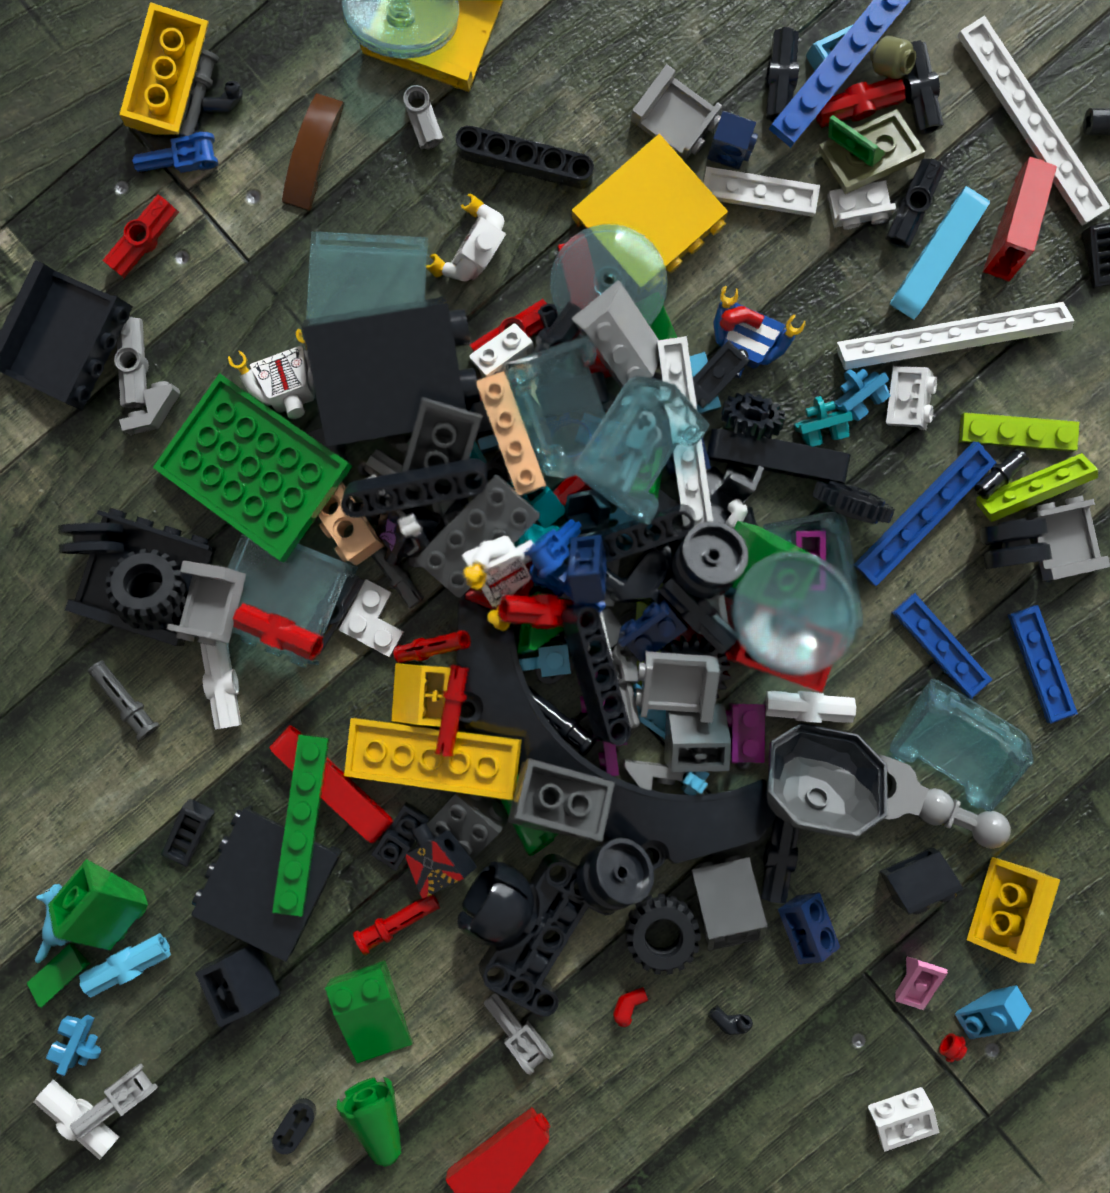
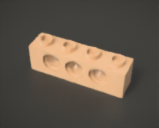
M502 371L476 381L516 493L523 496L547 487L505 372Z
M341 482L318 516L322 521L319 526L329 539L333 537L338 545L334 548L338 556L344 562L348 560L357 566L385 545L378 538L377 533L365 516L352 518L343 513L341 500L346 487ZM338 502L337 511L329 514V507L333 503ZM353 525L354 531L352 535L344 538V530L348 526Z

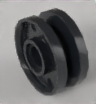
M115 523L58 525V534L72 536V542L59 545V553L92 555L123 552L124 544L113 542L109 539L111 535L123 533V525Z

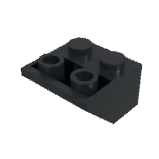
M933 847L880 871L894 903L908 914L918 915L924 913L930 908L929 905L937 901L947 902L957 896V892L963 890L962 884L941 852Z
M251 944L204 964L195 973L219 1028L248 1015L281 994L262 950Z

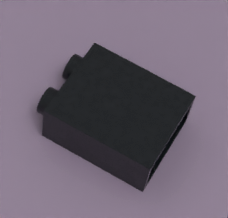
M445 297L303 321L302 331L326 447L413 432L423 398L462 410H466L465 405L480 402L475 369L459 370L455 348L471 344L465 309L449 311L448 302Z

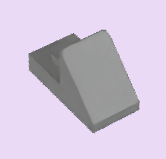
M624 759V767L641 788L651 790L653 777L658 778V783L674 785L675 780L682 781L683 772H671L666 764Z

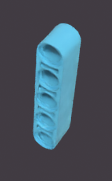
M967 186L963 188L889 305L913 320L918 316L987 209L990 200Z

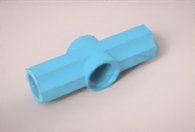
M160 933L134 947L128 946L108 957L107 961L80 974V986L83 992L91 998L116 984L122 985L142 974L145 969L168 958L171 955L170 946L166 938Z

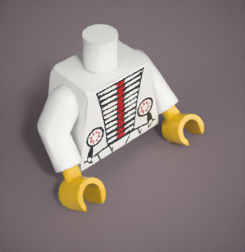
M473 194L467 195L471 198L470 204L468 206L461 205V207L473 217L478 216L479 218H477L451 263H445L437 254H432L430 258L434 262L431 265H425V268L436 278L444 275L460 281H468L470 279L474 281L486 268L506 235L502 231L504 225L503 216L485 205Z
M297 329V340L305 344L301 330ZM302 345L250 364V370L246 366L248 360L243 352L239 351L243 357V362L240 365H234L231 357H228L229 364L241 373L239 377L248 393L266 406L272 405L278 413L286 411L289 418H300L305 413L303 404L311 402L315 398L308 355Z
M502 536L492 541H484L480 547L462 554L468 564L464 571V575L468 579L467 585L475 589H482L492 607H496V610H491L488 613L487 618L499 630L505 631L510 623L501 622V618L498 616V605L500 604L501 597L504 595H514L531 578L524 565L531 561V559L523 554L524 550L533 544L531 540L515 548L508 536Z

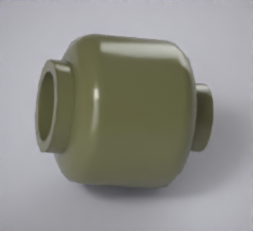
M894 36L882 38L878 44L873 46L870 53L873 70L878 75L892 79H900L905 74L910 73L916 61V51L909 40Z

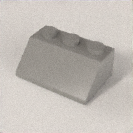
M617 281L571 319L616 383L631 395L653 377L659 363L657 341L659 339L621 282Z

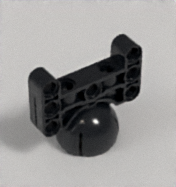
M555 853L548 854L542 859L531 878L532 883H529L525 876L513 866L504 862H491L489 867L482 869L469 888L462 903L464 911L459 913L457 921L458 928L466 937L473 942L490 946L479 963V972L485 986L542 1017L554 1014L559 1005L553 988L544 979L588 907L603 915L615 913L601 912L588 905L580 894L579 889H574L577 882L578 865ZM554 866H562L561 871L557 875H549L550 870ZM555 930V934L551 938L543 939L547 931ZM492 968H500L496 975H487ZM518 981L525 982L519 989L512 988ZM549 995L545 1001L537 1002L540 996Z

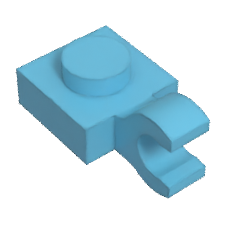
M567 645L538 648L539 657L519 659L522 671L541 668L542 677L571 674Z
M685 772L682 781H680L683 783L682 791L687 795H696L697 792L702 794L708 786L705 780L709 773Z

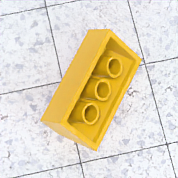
M150 2L119 114L125 126L153 135L179 134L209 25L207 20Z

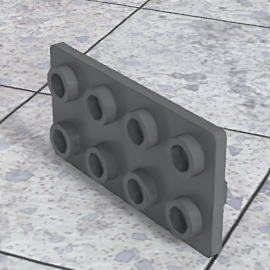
M496 475L487 483L485 490L476 495L429 543L427 548L417 556L416 561L456 597L460 598L471 587L467 585L468 579L464 575L468 564L462 554L480 547L484 541H492L502 536H508L512 544H514L539 519V513Z

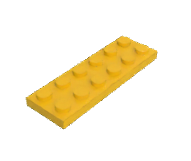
M351 718L344 776L513 800L517 785L521 740L457 731L454 756L447 757L442 756L443 753L441 755L434 753L439 729Z

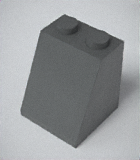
M732 856L724 860L725 863L713 865V862H704L698 864L696 869H692V881L708 951L765 938L767 923L749 857L742 859L741 856Z

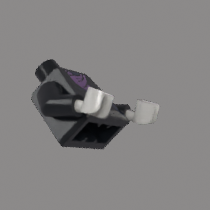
M379 491V494L384 497L392 496L389 491ZM424 505L381 513L376 533L378 538L387 547L384 560L389 564L399 565L403 557H417L429 545V540L439 522Z

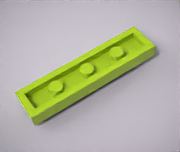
M963 413L961 414L959 443L971 444L972 442H979L981 445L1074 452L1078 450L1079 422Z
M1081 453L1011 482L1008 485L1001 486L987 500L977 496V506L990 522H993L1097 479L1098 469Z

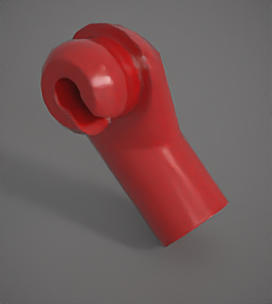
M738 306L726 310L721 315L720 327L725 331H733L735 325L745 323L759 329L765 316L747 307Z
M644 987L623 994L618 998L613 1012L614 1021L618 1026L628 1027L632 1022L631 1016L634 1007L649 1001Z

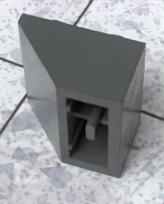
M715 704L712 723L700 722V715L697 712L666 710L664 762L671 772L729 771L731 740L724 704Z

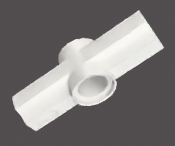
M217 641L216 646L200 643L205 669L203 688L207 699L210 700L215 730L242 725L237 694L239 693L238 677L235 670L232 669L228 643Z
M766 691L764 700L765 716L796 718L797 721L822 723L823 720L853 723L856 715L855 698L825 696L824 693L798 691V693Z
M55 1080L51 1081L34 1101L38 1107L57 1122L56 1128L63 1137L71 1141H79L99 1160L119 1138L102 1122L84 1137L78 1139L73 1134L70 1125L93 1106L83 1099L76 1100Z

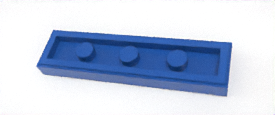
M915 593L911 594L891 612L968 699H972L992 681V678Z
M1033 605L1008 614L1047 723L1051 724L1078 714L1039 606Z

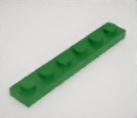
M298 735L272 913L301 917L304 915L330 738Z

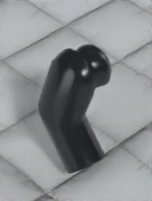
M227 82L224 88L225 92L221 97H204V112L232 111L243 96V91L240 89L238 82Z
M718 1005L714 1006L708 1013V1017L727 1035L747 1033L753 1026L752 1019L748 1015H727Z

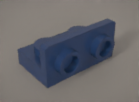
M664 599L659 604L654 602L644 610L643 616L636 621L631 619L626 622L619 630L618 643L621 647L627 646L642 663L645 660L646 652H657L686 631L688 625L669 602Z

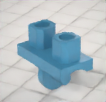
M849 369L844 373L846 382L840 386L845 394L834 403L837 410L851 411L853 420L859 421L869 412L862 402L869 396L874 404H880L891 396L885 384L889 381L886 373L879 375L876 372H872L868 375L867 371L862 369L856 374L853 370Z
M67 1015L62 1019L57 1033L70 1038L69 1043L65 1045L58 1041L54 1042L46 1057L47 1060L58 1065L56 1073L65 1076L68 1068L75 1067L79 1055L78 1063L83 1066L87 1064L89 1059L99 1058L101 1048L95 1045L98 1037L90 1034L87 1041H85L95 1019L94 1017L86 1015L79 1019Z

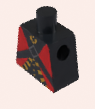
M426 822L410 831L418 846L406 854V860L422 899L464 879L477 868L474 861L450 831L446 830L433 836Z

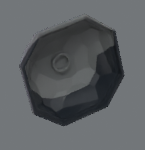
M800 723L770 743L767 787L768 804L775 815L792 827L837 837L857 839L883 821L888 815L887 764L858 734Z

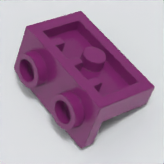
M729 703V710H726L731 740L730 763H765V704Z

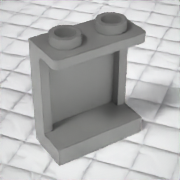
M666 64L632 110L631 122L653 138L660 133L675 152L686 161L691 153L697 155L705 143L703 137L708 130L714 132L721 118L722 105L718 102L715 106L711 105L675 79L676 70Z
M1083 495L1065 499L1066 505L1055 507V502L1038 505L1037 512L1028 514L1029 520L1046 518L1048 534L1044 537L1033 538L1034 544L1046 542L1051 547L1052 559L1039 561L1043 581L1110 567L1108 556L1101 557L1090 512V506L1095 505L1094 499L1084 501Z
M183 561L180 572L191 575L192 579L180 625L168 624L167 630L177 632L176 638L194 642L195 637H199L198 643L216 646L217 641L229 643L234 624L233 616L236 609H238L246 574L225 567Z
M646 652L645 662L639 663L638 681H642V689L636 688L635 706H640L641 717H647L648 709L697 712L700 715V722L712 723L720 673L717 656Z

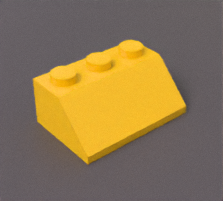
M992 857L967 941L1017 962L1035 964L1060 879Z

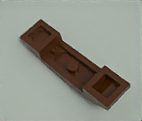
M318 93L314 96L294 145L283 190V203L307 211L311 210L319 185L317 178L332 131L337 129L344 107L343 101Z

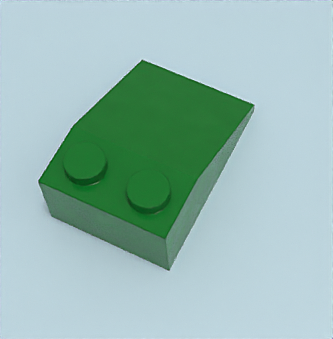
M386 960L329 980L325 990L334 1017L357 1063L413 1044Z

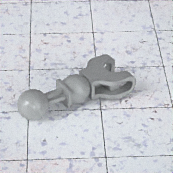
M878 755L887 764V774L890 775L892 780V789L887 795L888 815L885 819H895L904 814L911 813L919 816L922 821L929 825H942L950 829L952 824L972 831L976 842L989 849L999 848L1009 840L1011 834L1010 824L1002 814L996 811H985L977 815L959 807L960 801L951 798L947 792L936 788L928 789L920 785L910 765Z

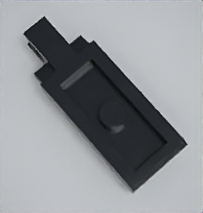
M729 340L693 377L696 405H699L702 409L707 404H710L750 362Z

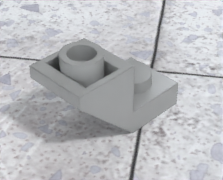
M167 381L153 383L150 389L143 390L148 413L143 410L128 413V418L119 419L121 430L133 435L159 429L180 396L179 388L169 384Z

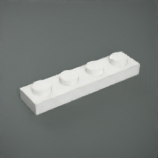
M707 166L703 181L705 186L720 202L814 217L816 213L820 185Z

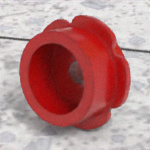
M953 1033L946 1035L939 1046V1052L946 1057L945 1060L949 1063L954 1062V1060L960 1061L967 1051L965 1039Z

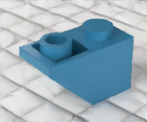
M1017 985L988 992L958 1010L955 1016L968 1038L975 1039L1019 1031L1032 1010Z

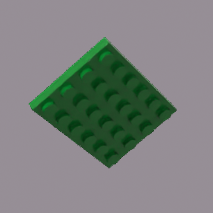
M220 373L153 466L163 476L283 563L286 562L353 467L343 458Z

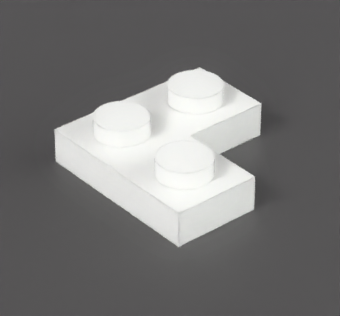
M366 579L339 631L391 657L394 648L398 645L404 631L380 619L392 592Z

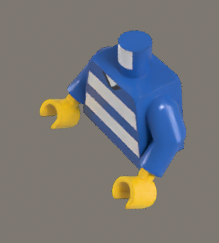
M726 286L721 289L722 302L718 305L713 321L715 340L721 347L729 340L750 360L746 366L757 369L760 364L768 365L784 355L795 339V335L800 334L805 327V321L800 328L792 326L791 321L796 315H792L787 321V330H783L785 324L765 316L759 329L745 323L735 325L733 331H725L720 327L721 315L726 310L743 305L736 303L738 300L737 288L732 298H727L724 295ZM744 368L739 372V374L735 378L741 377Z

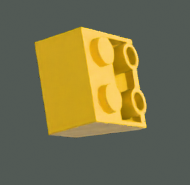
M395 663L391 721L414 725L440 726L445 698L442 696L443 691H447L451 668L447 666Z

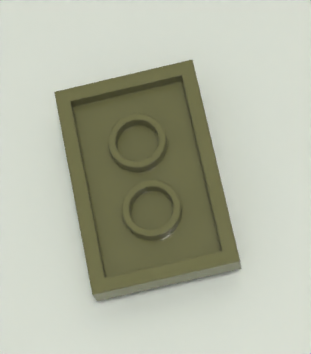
M898 109L854 128L855 131L885 151V155L873 167L863 162L832 139L819 144L820 155L845 195L924 159L925 150Z

